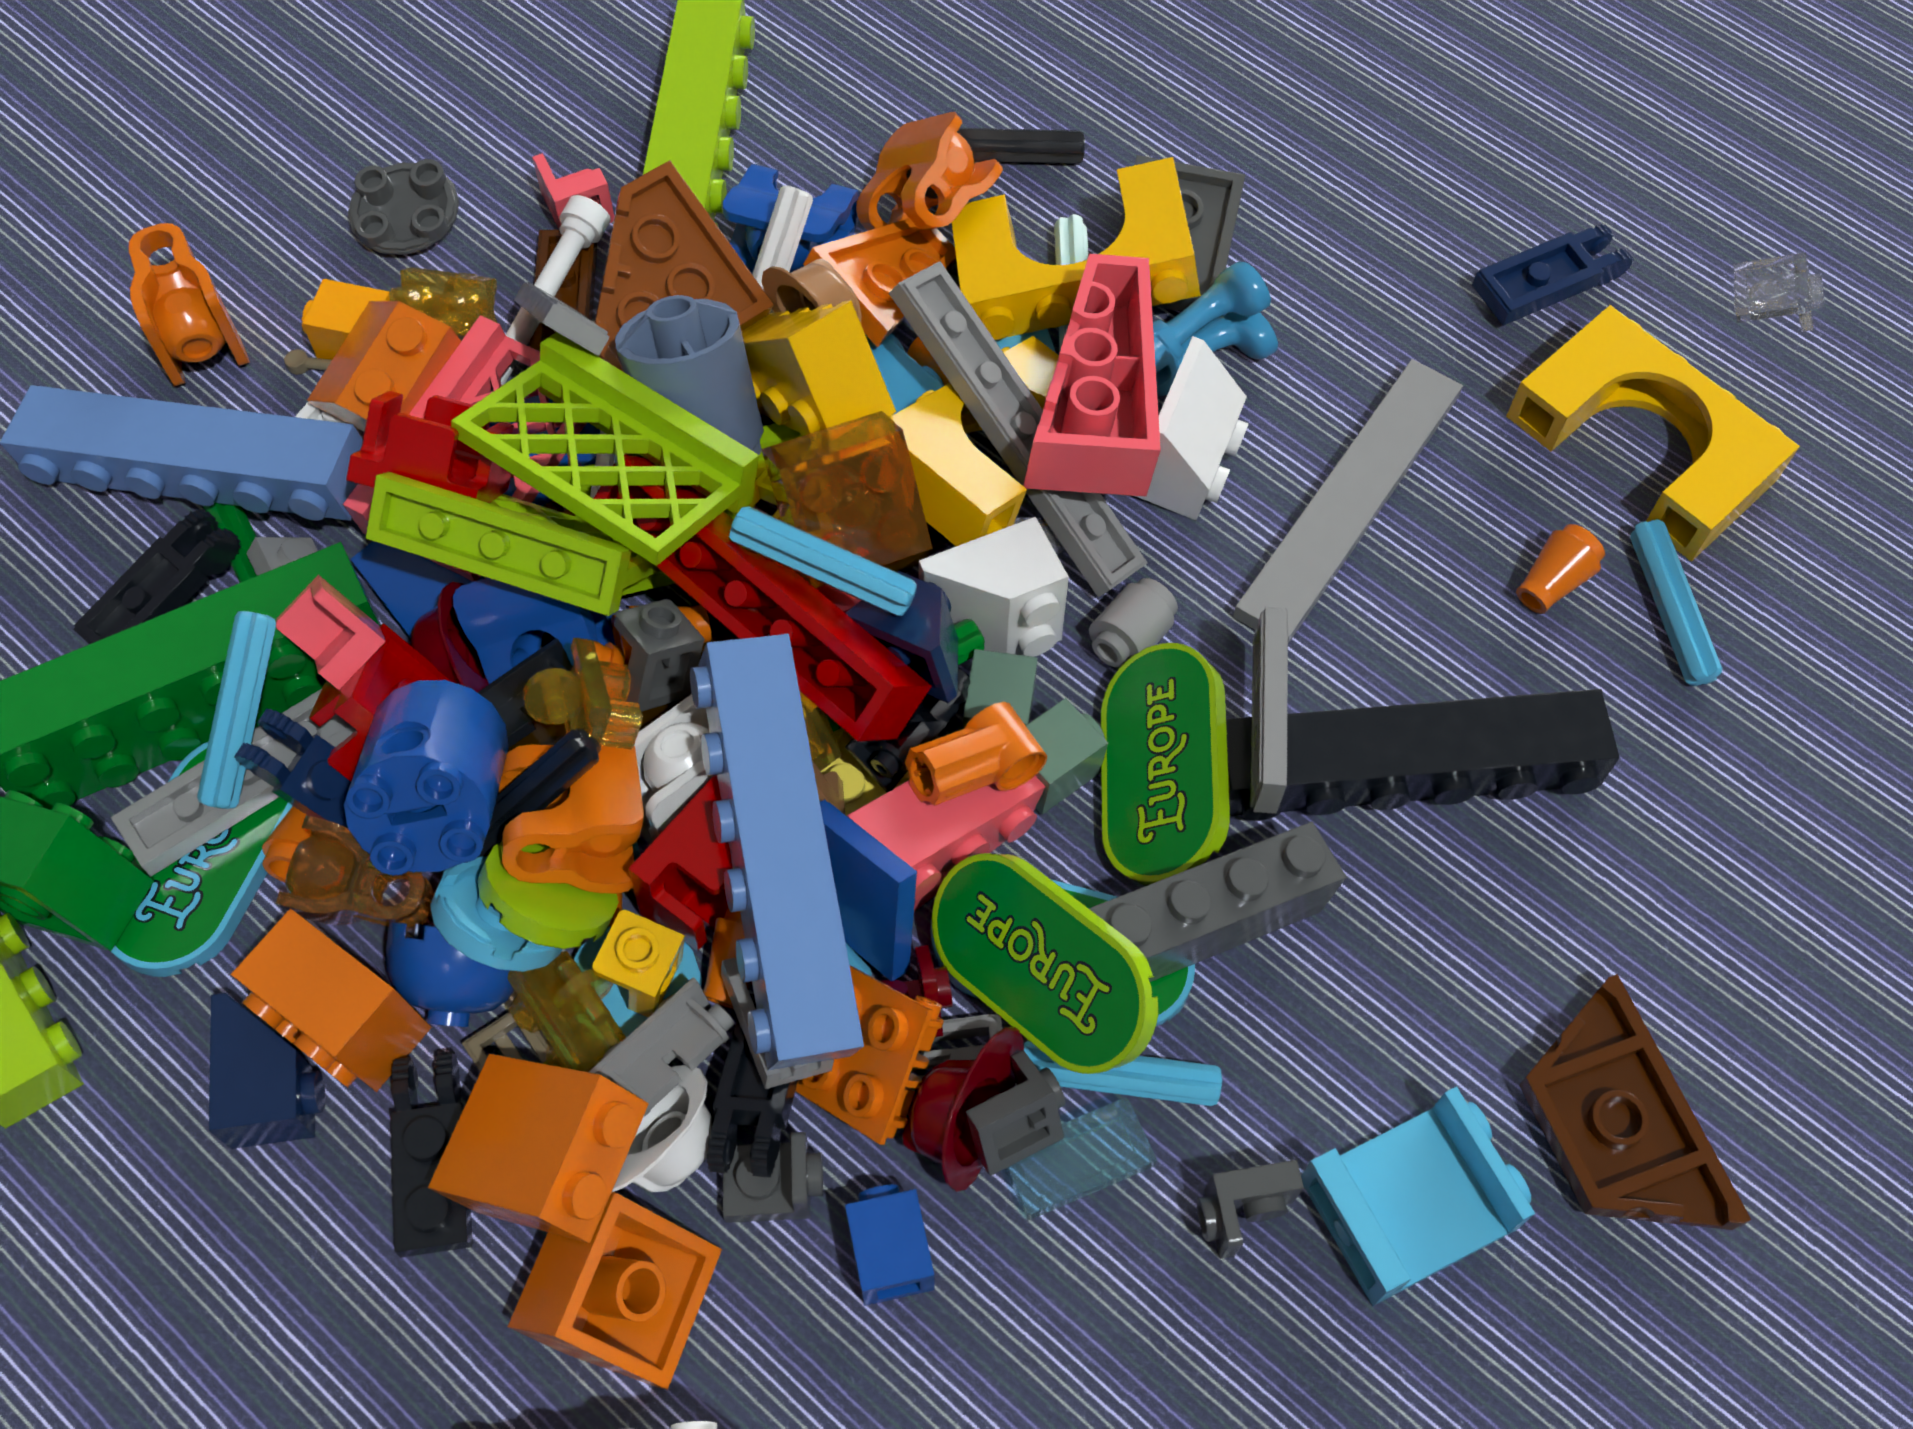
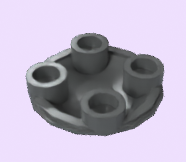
M423 159L417 163L402 162L384 168L371 165L360 170L355 176L354 183L357 190L351 197L348 217L353 233L366 247L383 254L406 255L424 250L442 239L456 221L459 199L455 185L445 175L442 166L435 160Z

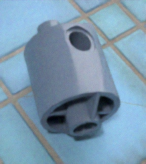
M674 295L655 301L647 310L638 313L622 325L615 337V343L621 369L624 373L760 455L762 451L760 438L764 430L737 312L726 303Z

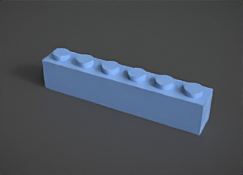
M30 385L0 444L19 464L18 469L23 475L41 484L50 485L56 481L79 484L99 492L109 488L131 491L151 499L159 498L161 495L184 498L203 506H211L215 502L241 506L256 513H266L268 510L296 513L303 518L315 521L322 520L324 517L351 521L352 517L343 506V503L358 483L347 481L346 477L350 455L361 449L363 439L355 426L347 423Z
M789 634L708 642L698 664L699 667H692L690 670V684L695 708H706L710 733L702 734L701 737L702 758L706 774L708 776L717 775L721 800L713 802V823L718 843L728 842L733 869L725 870L724 887L730 912L740 911L745 939H738L736 941V959L742 982L752 981L757 1009L748 1011V1030L753 1052L755 1054H765L767 1071L850 1057L864 1047L790 636Z

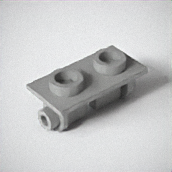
M693 977L674 995L664 999L655 1012L628 1037L611 1047L603 1059L589 1073L600 1074L649 1103L644 1114L645 1117L659 1101L682 1081L678 1073L668 1064L677 1057L693 1071L715 1049L729 1039L726 1031L734 1025V1021L718 1004L711 1007L701 986Z

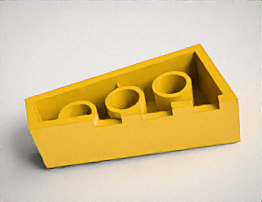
M851 300L843 301L834 307L832 304H824L812 311L805 307L799 308L791 314L788 310L770 313L741 331L759 412L761 415L772 419L777 425L783 424L800 432L805 438L815 439L837 449L896 412Z

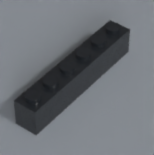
M1602 689L1287 714V787L1277 813L1253 812V807H1250L1252 717L1226 719L1230 816L1243 815L1245 819L1252 821L1266 820L1279 815L1281 812L1307 810L1312 815H1329L1347 806L1371 805L1372 808L1377 810H1391L1402 807L1409 801L1435 799V802L1441 805H1452L1467 801L1473 796L1498 794L1502 799L1513 800L1527 797L1536 791L1562 789L1566 794H1582L1601 786L1620 759Z

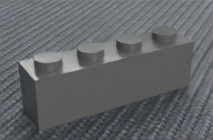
M1312 821L1089 909L1139 948L1151 968L1154 978L1148 979L1152 982L1320 913L1347 877Z

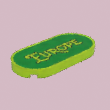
M1179 643L1157 644L1135 654L1119 668L1106 689L1101 707V729L1105 740L1108 742L1101 765L1103 845L1113 866L1125 876L1144 886L1203 864L1210 858L1213 850L1219 853L1226 840L1230 823L1226 703L1222 678L1203 655L1192 647Z
M977 854L960 861L948 872L935 897L932 912V931L940 959L956 980L1011 1026L1018 1028L1024 1037L1053 1061L1070 1071L1082 1074L1107 1072L1134 1061L1145 1050L1157 1024L1158 996L1152 997V987L1148 978H1154L1146 957L1135 944L1030 863L1010 854Z

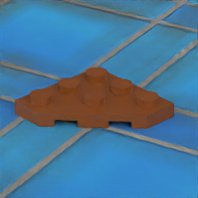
M670 160L622 186L618 196L595 323L608 331L607 335L610 336L598 357L621 371L615 343L617 333L623 324L638 313L647 310L657 300L674 295H684L693 299H709L726 303L737 312L741 331L769 315L774 306Z

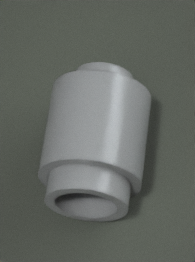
M1143 578L1137 583L1126 585L1089 627L1092 648L1095 654L1104 663L1112 667H1121L1135 654L1148 647L1157 645L1174 624V615L1178 610L1175 597L1163 584L1150 578Z

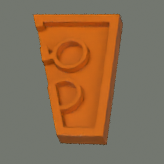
M908 218L812 247L803 265L806 266L816 259H824L834 267L853 289L858 298L862 315L861 326L867 337L878 348L905 318L889 295V292L899 282L939 261L948 271L956 260L955 247L938 228L919 229Z

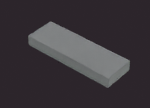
M1265 607L1264 611H1261L1253 638L1250 807H1253V812L1276 814L1287 787L1288 608Z

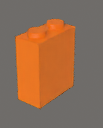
M489 1054L428 1188L479 1214L590 1244L649 1103L600 1074Z

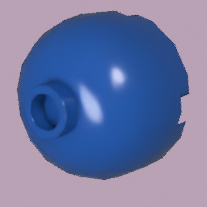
M389 923L386 946V971L391 985L410 1005L428 1010V1024L469 1027L470 1014L495 1010L509 1000L520 983L521 971L499 970L471 960L448 944L434 925L415 924L414 937H405L406 923Z

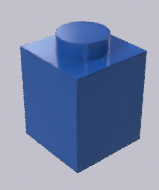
M894 1184L876 1186L858 1194L859 1202L845 1204L864 1306L935 1290V1275L916 1189L901 1192L900 1187Z

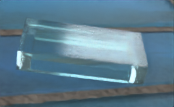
M1125 1097L1063 1123L1064 1139L1005 1168V1171L1027 1221L1150 1169L1156 1165L1157 1158L1128 1097Z

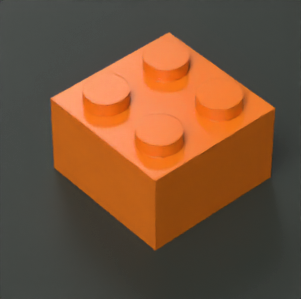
M291 908L230 974L251 991L241 1002L347 1088L358 1077L377 1092L392 1075L394 1059L406 1058L432 1028L393 987Z

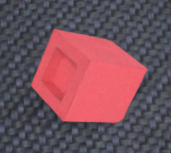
M543 153L532 157L541 194L558 229L562 225L559 216L573 195L585 196L597 202L610 215V223L614 222L615 216L608 183L600 168L594 170L584 169L555 179Z
M319 574L276 619V628L315 660L318 674L338 690L385 643L380 626Z

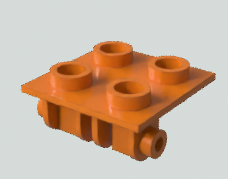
M850 965L864 1047L850 1057L834 1059L832 1071L798 1080L795 1091L876 1143L885 1145L887 1138H894L897 1128L906 1127L908 1121L906 1115L915 1093L911 1088H920L922 1079L911 1073L913 1067L922 1069L928 1067L929 1059L919 1054L918 1051L930 1052L937 1030L941 1029L944 1020L938 1017L942 1005L922 996H916L915 1000Z

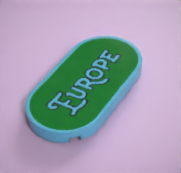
M208 742L197 747L186 756L176 768L169 781L204 761ZM278 797L151 876L150 878L154 880L153 884L111 952L130 969L155 977L181 974L180 969L189 968L195 963L201 966L214 958L229 942L267 875L262 864L266 856L262 851V845L293 805ZM135 858L132 864L149 876Z

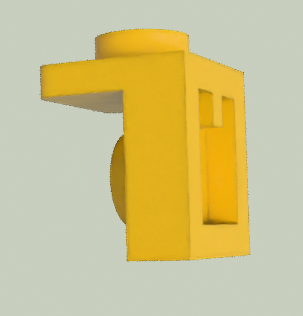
M621 910L617 914L593 962V973L600 978L628 989V1009L650 1017L663 1001L682 961L685 935L628 910Z

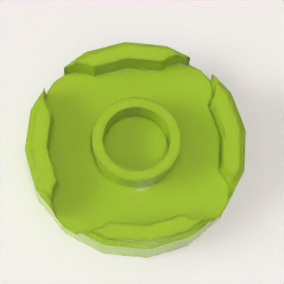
M502 842L493 846L478 876L479 896L487 909L492 903L495 909L502 914L499 922L514 935L537 945L561 949L580 947L583 939L593 937L595 941L604 935L619 903L617 894L588 892L566 883H529L519 881L509 875L502 864ZM542 844L527 845L521 850L534 854L544 852L550 847Z

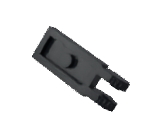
M198 509L194 512L190 511L189 515L184 516L185 519L183 521H179L164 538L159 537L78 620L73 630L88 644H91L184 606L209 579L207 576L223 573L230 565V561L235 560V556L239 554L238 551L241 548L239 545L241 541L238 539V536L226 528L220 529L217 527L219 522L208 511L206 512L204 509L201 511Z
M750 994L755 1009H757L754 994ZM738 1018L713 1104L715 1119L708 1145V1169H710L709 1172L728 1173L737 1146L738 1125L757 1126L755 1140L750 1151L751 1173H753V1176L769 1178L775 1168V1161L780 1149L781 1129H786L798 1080L768 1089L764 1088Z
M454 1051L442 1052L436 1055L437 1060L434 1072L439 1106L418 1108V1074L412 1058H400L393 1061L392 1095L396 1112H391L394 1252L400 1258L470 1248L473 1244L471 1209L428 1188L464 1109L461 1103L460 1070Z

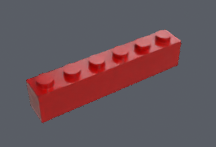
M624 454L625 466H657L646 458ZM664 485L628 486L630 499H666ZM675 485L677 499L707 498V496L689 485ZM600 486L593 499H620L618 486ZM724 511L657 565L661 571L738 638L745 639L789 634L799 691L857 741L897 739L932 687L795 570L733 543L729 535L734 519ZM633 518V524L654 538H657L670 527L669 518Z

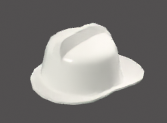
M686 1065L671 1067L678 1073L682 1081L659 1101L645 1117L643 1116L612 1192L620 1190L631 1183L648 1192L668 1191L680 1185L707 1158L709 1138H711L714 1120L704 1104L708 1082L701 1069L696 1067L692 1071Z

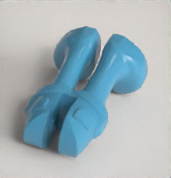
M1242 261L1231 265L1216 277L1213 285L1203 295L1166 323L1161 319L1153 321L1157 397L1168 394L1192 336L1204 340L1212 352L1224 347L1236 346L1242 353L1253 359H1264L1277 351L1278 341L1275 332L1266 318L1260 313L1270 306V293L1265 281L1253 266Z

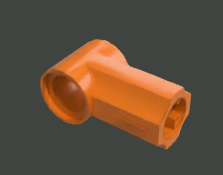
M1000 702L986 707L977 713L966 724L964 729L910 748L905 765L908 769L909 785L921 803L928 801L935 806L993 783L1000 791L1015 789L1037 775L1046 764L1048 756L1010 703Z

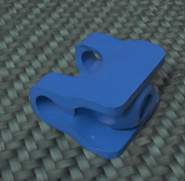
M751 164L740 183L732 187L723 200V216L727 220L736 223L730 244L751 274H753L779 194L777 188L779 171L757 164ZM831 184L822 195L813 198L790 273L804 267L803 263L812 247L854 235L858 220L856 204L859 190Z
M487 577L460 586L453 595V606L459 623L478 653L489 684L541 649V641L545 632L550 633L560 641L573 666L577 664L578 654L582 646L587 642L594 640L604 646L609 642L615 645L611 624L612 615L606 616Z

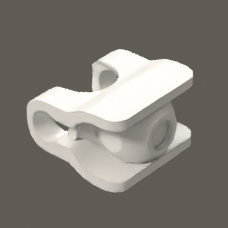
M692 694L628 739L634 744L636 749L644 817L640 835L649 845L714 776L706 774L702 758L701 737L702 734L710 733L706 708L696 709Z

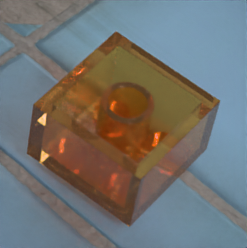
M883 411L761 449L783 522L881 566L933 549L904 431ZM801 573L804 579L815 588L826 585Z

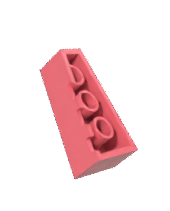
M1089 254L1066 335L1060 349L1055 372L1046 396L1041 419L1033 440L1023 486L1026 489L1147 496L1161 451L1149 258Z

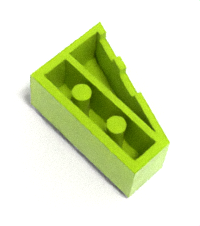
M10 913L0 916V1125L5 1129L84 1085L73 1062L82 1057L81 1049L71 1031L62 1021L54 1023L47 1008V1005L55 1002L54 993L38 968L33 966L28 969L21 952L29 948V942L22 928Z

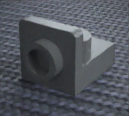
M668 599L618 611L615 616L614 627L632 647L621 697L634 713L679 701L690 696V670L692 667H698L705 640L704 637L678 607Z
M1024 1050L1010 1056L1017 1086L1003 1093L996 1094L985 1102L965 1111L977 1157L990 1176L1064 1139L1058 1111L1059 1108L1066 1104L1062 1089L1051 1070L1047 1067L1038 1070Z
M792 1132L791 1142L780 1143L775 1168L769 1178L753 1176V1173H751L750 1151L752 1144L736 1146L730 1169H728V1173H723V1217L726 1223L811 1219L810 1196H823L822 1152L809 1153L806 1132Z
M1297 1160L1216 1173L1211 1176L1204 1189L1205 1197L1197 1199V1211L1204 1240L1206 1242L1216 1241L1220 1259L1234 1257L1243 1245L1237 1213L1244 1212L1247 1222L1269 1220L1288 1213L1286 1205L1292 1204L1304 1189Z

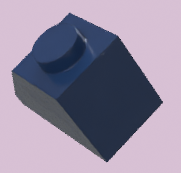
M898 571L897 573L914 580L917 584L912 604L903 616H895L864 601H860L853 606L846 614L928 682L932 687L927 694L949 703L958 694L959 639L950 615L951 603L942 588L935 583L925 582Z
M226 993L211 995L209 1131L230 1149L314 1138L315 1114L323 1113L325 1109V1086L320 1071H315L296 1049Z

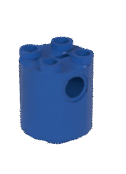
M419 680L393 690L377 706L346 796L344 810L349 831L361 848L370 854L371 863L380 872L392 876L402 875L408 871L441 872L459 864L471 862L481 854L491 824L506 754L509 748L506 724L494 705L472 688L447 680Z

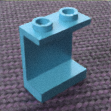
M1457 1086L1446 1091L1432 1109L1342 1155H1339L1336 1148L1311 1160L1301 1175L1304 1188L1372 1306L1511 1234L1535 1214L1529 1204L1531 1202V1193L1523 1176L1511 1164H1504L1490 1141L1492 1139V1131L1485 1115L1476 1104L1465 1101Z

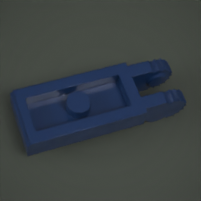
M1601 224L1576 234L1569 232L1482 268L1476 273L1472 286L1504 326L1597 285L1602 286L1611 280L1621 277L1622 274L1630 269L1634 259L1623 248L1596 259L1592 258V255L1595 256L1597 253H1600L1613 240L1612 237L1614 235L1606 224Z
M271 708L266 709L257 723L269 736L296 752V756L287 768L284 763L271 756L264 749L243 743L234 756L236 761L273 786L272 792L370 856L368 852L361 848L347 826L344 803L351 781L328 764L329 755L335 746L317 734L312 736L305 727L294 722L283 713Z

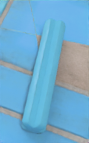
M750 506L742 507L732 522L729 538L735 544L895 616H903L912 604L917 584L906 576Z
M1659 519L1640 522L1635 526L1630 539L1686 683L1693 687L1712 683L1722 673V666L1667 527Z
M238 611L234 617L197 794L198 802L206 806L230 809L235 808L239 804L246 768L240 765L234 756L243 743L251 745L276 628L275 619L269 615L250 611Z
M1024 1042V1051L1038 1070L1045 1067L1049 1068L1056 1077L1060 1087L1205 1106L1216 1105L1221 1095L1222 1073L1221 1068L1216 1065L1138 1056L1134 1061L1107 1072L1082 1074L1060 1066L1032 1042Z

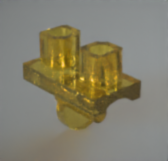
M410 267L400 270L401 286L391 289L389 293L390 301H400L450 326L456 335L465 336L480 315L498 323L494 314V297L497 291L496 278L477 276L472 273H452Z
M573 638L571 651L574 667L571 671L561 668H549L537 672L527 681L523 688V701L528 715L544 724L564 723L566 733L573 729H584L590 737L598 740L600 746L631 750L634 747L642 724V713L639 703L627 702L631 683L628 665L599 661L593 640Z
M567 951L561 952L558 957L545 967L525 972L509 971L507 979L517 994L508 1011L521 1029H525L530 1033L542 1030L552 1045L546 1053V1060L543 1064L589 1072L603 1059L611 1047L626 1038L602 1001L611 990L613 983L596 976L593 973V969L582 972Z

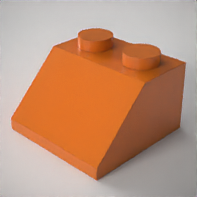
M369 301L307 401L320 410L348 424H353L355 428L365 432L369 405L372 398L388 391L403 394L400 413L409 415L459 346L461 340L450 326L400 301Z
M611 1192L590 1244L547 1233L507 1327L569 1356L668 1390L722 1249L622 1195Z

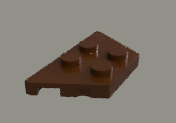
M1618 974L1608 977L1519 1084L1584 1214L1726 1230L1742 1227L1751 1221L1747 1210Z

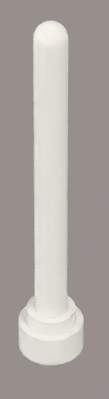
M573 195L568 200L559 216L562 224L559 231L562 236L534 284L555 297L581 249L590 247L591 243L599 242L611 221L610 215L600 204L585 196ZM521 307L506 336L527 345L540 321ZM514 360L501 377V385L507 382L518 361Z

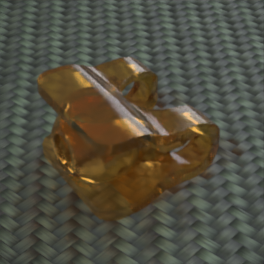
M305 816L302 829L310 836L301 841L293 853L285 880L287 892L279 891L275 902L277 906L286 911L291 908L301 917L309 920L339 926L367 922L389 929L390 922L406 923V931L415 929V924H424L430 918V904L435 891L421 872L408 871L405 874L394 876L382 873L373 866L370 861V854L361 848L348 828L324 819ZM399 882L410 883L409 893L403 902L395 906L383 905V893L390 884Z

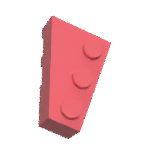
M1035 775L1025 784L1012 790L1000 791L993 783L934 806L928 801L921 803L911 789L908 780L848 814L847 817L917 871L915 912L937 894L945 876L960 861L973 855L991 853L1005 841L1013 842L1024 835L1037 819L1034 810L1046 786Z

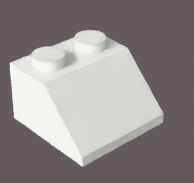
M1192 336L1159 413L1161 451L1147 496H1136L1193 520H1197L1205 499L1217 503L1230 472V469L1219 465L1224 453L1236 456L1249 424L1238 420L1247 396L1206 342Z
M1036 516L919 560V579L935 583L942 588L951 603L950 615L953 624L964 619H972L976 623L985 640V651L1034 657L1045 653L1056 642L1062 640L1069 576Z

